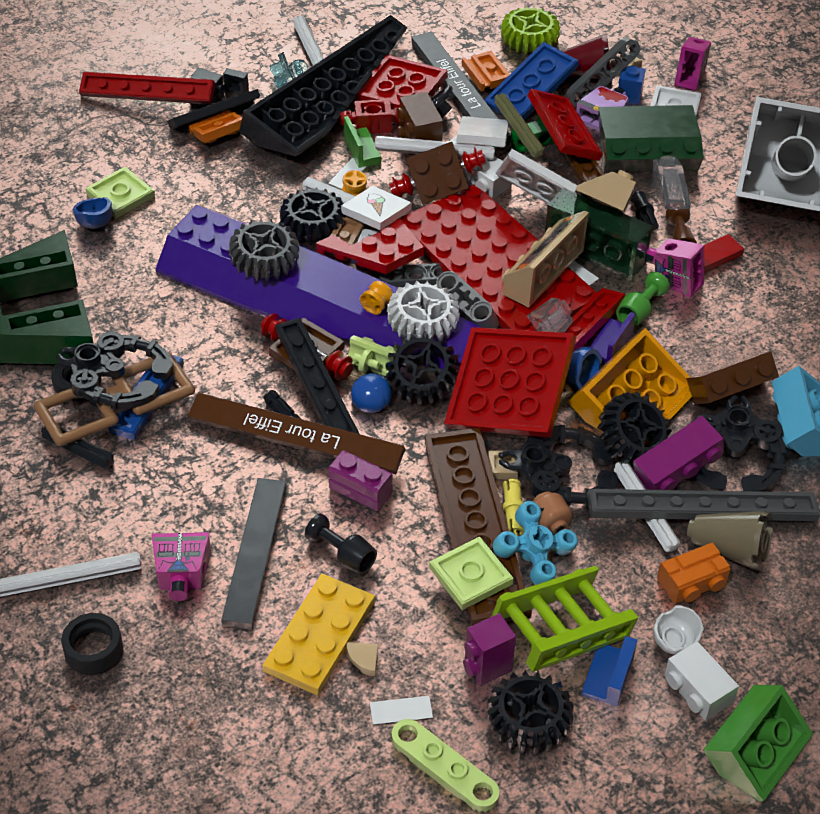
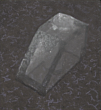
M551 298L527 315L536 331L565 332L573 323V319L570 316L572 313L571 308L564 300L561 301L557 298Z

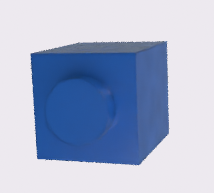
M627 66L621 71L618 87L625 90L626 96L629 98L628 103L637 105L640 103L646 71L644 68Z

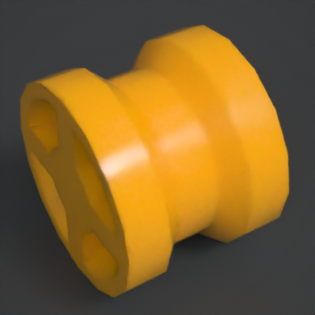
M358 170L346 172L343 175L342 191L354 196L364 192L367 184L366 175Z
M374 281L369 286V290L364 291L360 296V303L366 311L378 315L384 310L385 305L389 304L393 292L385 283Z

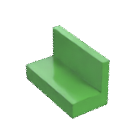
M345 116L344 140L358 168L381 164V155L375 149L374 141L367 127L355 129L349 116Z

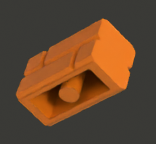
M709 543L661 562L657 578L663 589L667 591L672 602L677 604L684 600L692 602L701 593L709 590L712 592L721 590L727 584L731 569L725 558L720 555V551L714 543Z

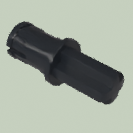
M643 191L634 192L631 202L636 210V218L641 220L648 233H653L654 230L659 228V224L654 216V207L649 204Z

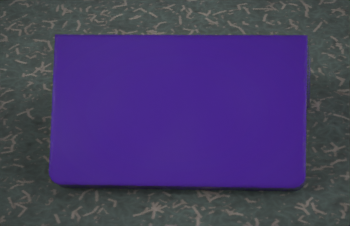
M630 312L623 323L610 318L590 347L598 350L602 357L601 365L604 366L632 337L635 313Z

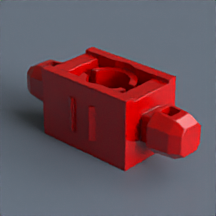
M390 99L354 101L355 112L350 110L340 113L341 125H344V117L349 116L352 124L356 125V129L367 127L370 134L392 133V122L399 123L397 108L391 110Z

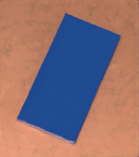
M543 42L484 101L493 111L504 116L494 101L497 94L505 93L525 120L535 110L527 96L530 89L552 93L579 67V61Z

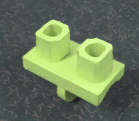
M353 335L350 338V350L348 356L352 357V364L357 365L359 371L363 373L370 370L386 376L389 371L386 370L385 364L390 362L388 354L396 353L393 347L389 345L384 347L376 344L373 339L368 337L360 338Z

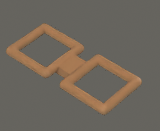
M167 352L172 361V374L181 387L157 396L153 401L145 405L113 410L111 406L105 404L97 405L104 418L66 433H62L48 409L77 398L78 396L73 394L71 388L36 401L34 409L57 446H64L116 425L119 422V418L116 415L118 413L132 409L136 415H142L194 394L195 387L173 355ZM150 357L124 367V375L119 378H112L116 385L107 388L106 393L115 396L117 392H133L126 378L152 369L151 364L154 359Z

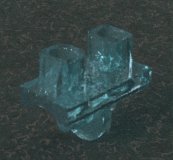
M284 52L277 54L279 62L269 66L278 89L309 69L308 64L300 59H296L291 64H288Z

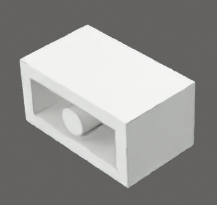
M698 641L668 659L664 675L667 683L672 689L678 690L686 699L689 708L693 712L698 713L705 721L734 703L739 685Z

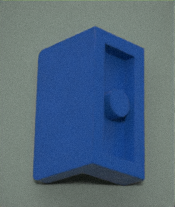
M625 636L621 649L610 645L596 649L582 689L584 697L618 707L635 655L637 639Z

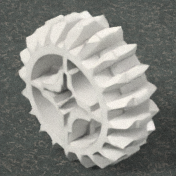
M428 280L425 284H420L416 281L414 285L406 283L404 288L398 287L396 293H392L387 306V319L389 324H391L392 331L398 332L399 338L406 336L408 341L412 340V333L416 334L417 338H422L423 332L427 333L428 339L436 334L438 342L443 337L449 338L451 332H454L457 327L460 315L458 313V301H455L454 294L449 293L447 288L440 289L438 283L429 285Z

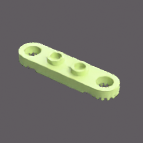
M404 719L394 725L392 729V743L394 748H397V751L406 755L412 763L458 799L466 802L473 810H478L477 812L484 811L485 813L496 807L499 800V787L494 780L417 721ZM404 730L405 732L407 730L411 732L412 730V733H415L417 737L413 741L405 742L399 736ZM483 787V789L487 788V791L490 790L492 795L487 800H479L473 793L478 788L481 789Z

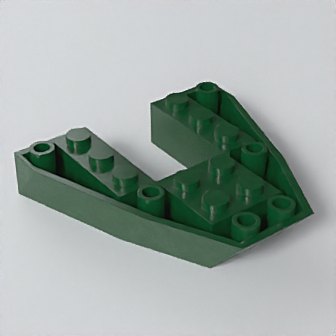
M65 230L0 258V302L78 286ZM83 299L4 316L0 304V363L57 364L59 360L56 356L59 353L61 354L60 350L62 348H77L85 343L94 344ZM71 353L63 355L64 358L74 356Z

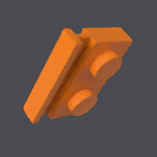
M492 50L472 55L471 59L468 60L462 58V67L481 92L486 87L490 89L497 88L510 75Z
M228 109L188 124L190 134L194 133V136L203 143H213L222 136L238 133L242 117L235 112L231 113V110Z

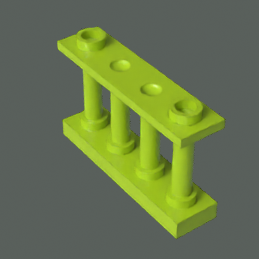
M596 565L586 569H577L571 574L512 593L506 592L498 598L492 616L500 613L503 618L511 617L531 643V651L526 664L532 672L625 639V636L630 637L639 617L632 609L618 613L610 608L593 587V582L599 571ZM583 592L603 619L597 621L590 620L572 596ZM559 600L580 627L572 630L566 629L547 604ZM535 608L555 635L549 638L541 637L523 612Z

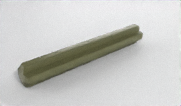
M505 93L497 94L494 103L533 158L542 157L544 155V147L507 95Z

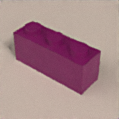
M700 416L633 461L634 471L647 490H673L679 482L685 478H692L698 473L700 468L708 463L716 462L724 453V438L703 416Z

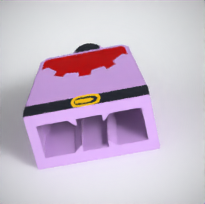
M599 86L577 102L576 111L586 126L600 131L598 107L628 106L629 98L621 87L611 90L604 86Z

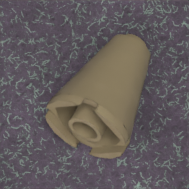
M757 511L696 515L694 520L691 519L689 521L687 536L691 537L693 544L700 547L714 543L721 556L753 570L761 571L764 566L759 564L760 560L767 561L771 545L773 528L767 527V519L773 520L771 512Z

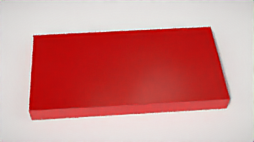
M530 89L527 96L560 152L600 161L603 156L602 151L569 98Z

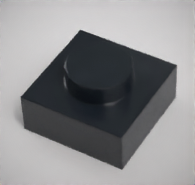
M226 68L223 72L225 92L236 95L249 92L248 73Z

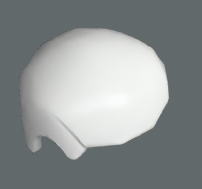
M676 605L670 611L659 615L654 624L653 636L656 644L663 651L675 655L696 641L699 642L704 627L701 617L693 609Z

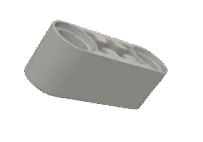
M446 271L439 275L436 284L438 283L440 289L447 288L449 293L454 294L455 301H458L459 305L458 313L462 317L482 328L497 329L499 320L488 301L455 272Z

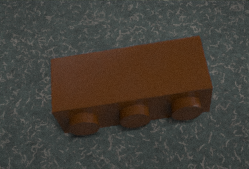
M767 351L754 353L686 378L694 404L711 403L778 378L779 374L772 352Z

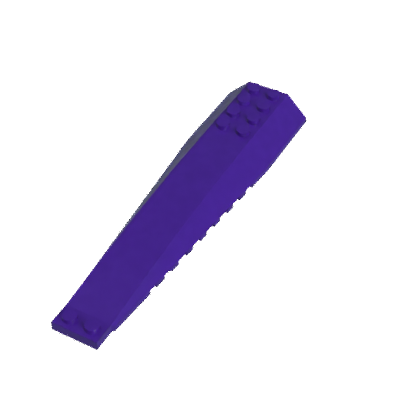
M195 205L167 235L156 266V272L265 316L277 313L279 317L285 318L288 321L299 317L301 319L305 318L341 340L343 338L350 340L354 335L360 338L368 337L373 339L376 344L384 347L388 345L393 347L394 344L402 346V338H399L398 332L392 331L391 324H389L387 319L388 305H385L384 310L380 314L374 315L366 311L360 303V296L363 292L369 290V286L374 281H381L377 278L326 257L299 244V259L295 263L294 270H289L287 276L280 274L278 280L270 277L268 282L265 278H259L257 281L254 276L246 278L245 272L238 273L237 268L232 266L228 248L229 240L233 236L234 230L240 229L241 224L248 225L249 223L199 205ZM383 282L390 287L393 293H396L397 287ZM461 317L457 321L455 331L451 332L449 338H445L447 347L452 346L454 348L453 355L458 356L459 362L456 365L459 366V369L471 327L482 328ZM421 352L415 353L412 356L419 355ZM433 354V363L437 364L438 368L444 369L445 364Z

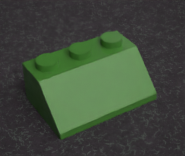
M753 685L703 751L720 776L756 800L764 802L812 737L813 733L783 685Z

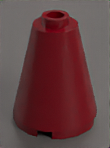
M607 34L599 35L562 50V52L579 61V67L568 76L569 78H580L609 51ZM610 60L607 63L608 71L612 70ZM594 75L591 77V79L599 80L598 75Z

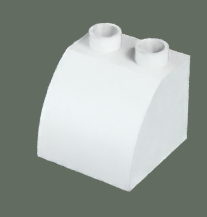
M756 97L735 196L820 212V108Z

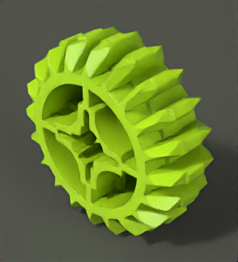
M526 6L524 9L517 7L516 11L510 10L509 14H505L501 23V40L504 41V45L509 46L510 50L516 49L517 53H533L543 42L555 47L560 38L559 21L555 15H551V11L545 12L543 8L536 9L535 6L533 8Z

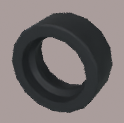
M103 613L80 615L70 621L63 630L61 643L66 662L73 670L81 674L95 675L106 672L115 666L122 656L123 642L119 625L113 618ZM98 632L110 636L111 643L100 653L82 655L74 650V644L86 634Z

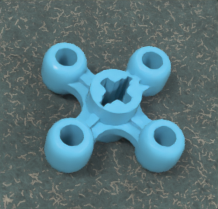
M526 501L515 512L516 522L524 528L523 535L516 536L510 531L502 532L495 538L493 550L500 558H509L514 553L519 552V555L524 560L532 562L533 567L530 571V579L537 585L555 579L557 574L555 565L547 560L548 552L554 551L561 556L569 555L576 548L578 538L573 531L568 529L560 530L557 534L552 535L548 528L538 525V520L541 516L540 507L533 501Z

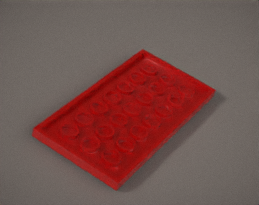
M475 184L469 186V189L444 197L400 217L424 246V254L434 263H439L443 272H455L491 304L498 317L499 326L503 329L547 331L571 319L597 294L592 287L567 267L530 307L503 295L504 283L502 282V277L508 268L511 269L517 263L519 257L522 254L525 255L531 249L533 243L539 240L487 193L476 187Z

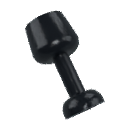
M319 513L315 515L306 526L305 538L313 542L324 539L338 549L337 561L341 566L360 575L366 573L376 560L377 550L360 535L354 534L346 539L342 538L329 529L330 522L324 514Z

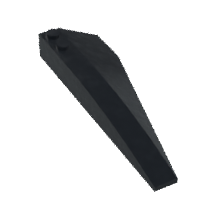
M389 15L245 110L239 133L256 146L293 156L299 155L329 133L339 120L340 113L345 111L372 76V71L378 68L381 61L390 53L406 32L407 26L392 15Z

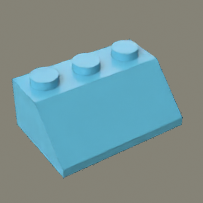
M797 366L772 381L774 389L772 396L778 406L779 414L777 417L784 432L782 439L787 448L795 450L802 457L820 456V382L802 367Z

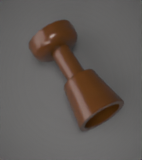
M682 203L671 205L665 212L667 222L676 227L673 230V239L697 243L690 228L685 226L690 219V209Z

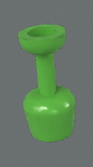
M659 272L649 273L645 278L646 289L642 293L630 292L625 295L616 310V315L621 323L625 321L630 312L636 314L634 327L650 316L652 306L649 300L653 296L665 295L670 288L669 281L663 274Z

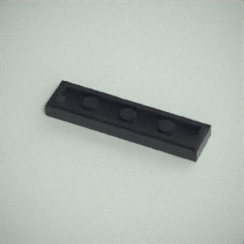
M258 89L174 117L167 121L169 128L175 129L259 99L260 94Z

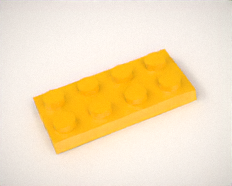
M321 573L263 663V672L318 696L346 651L347 642L352 641L373 607L375 595Z

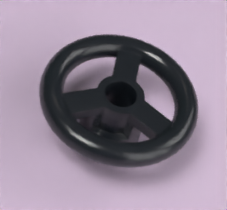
M450 85L444 87L431 99L441 118L452 109L446 101L453 91Z

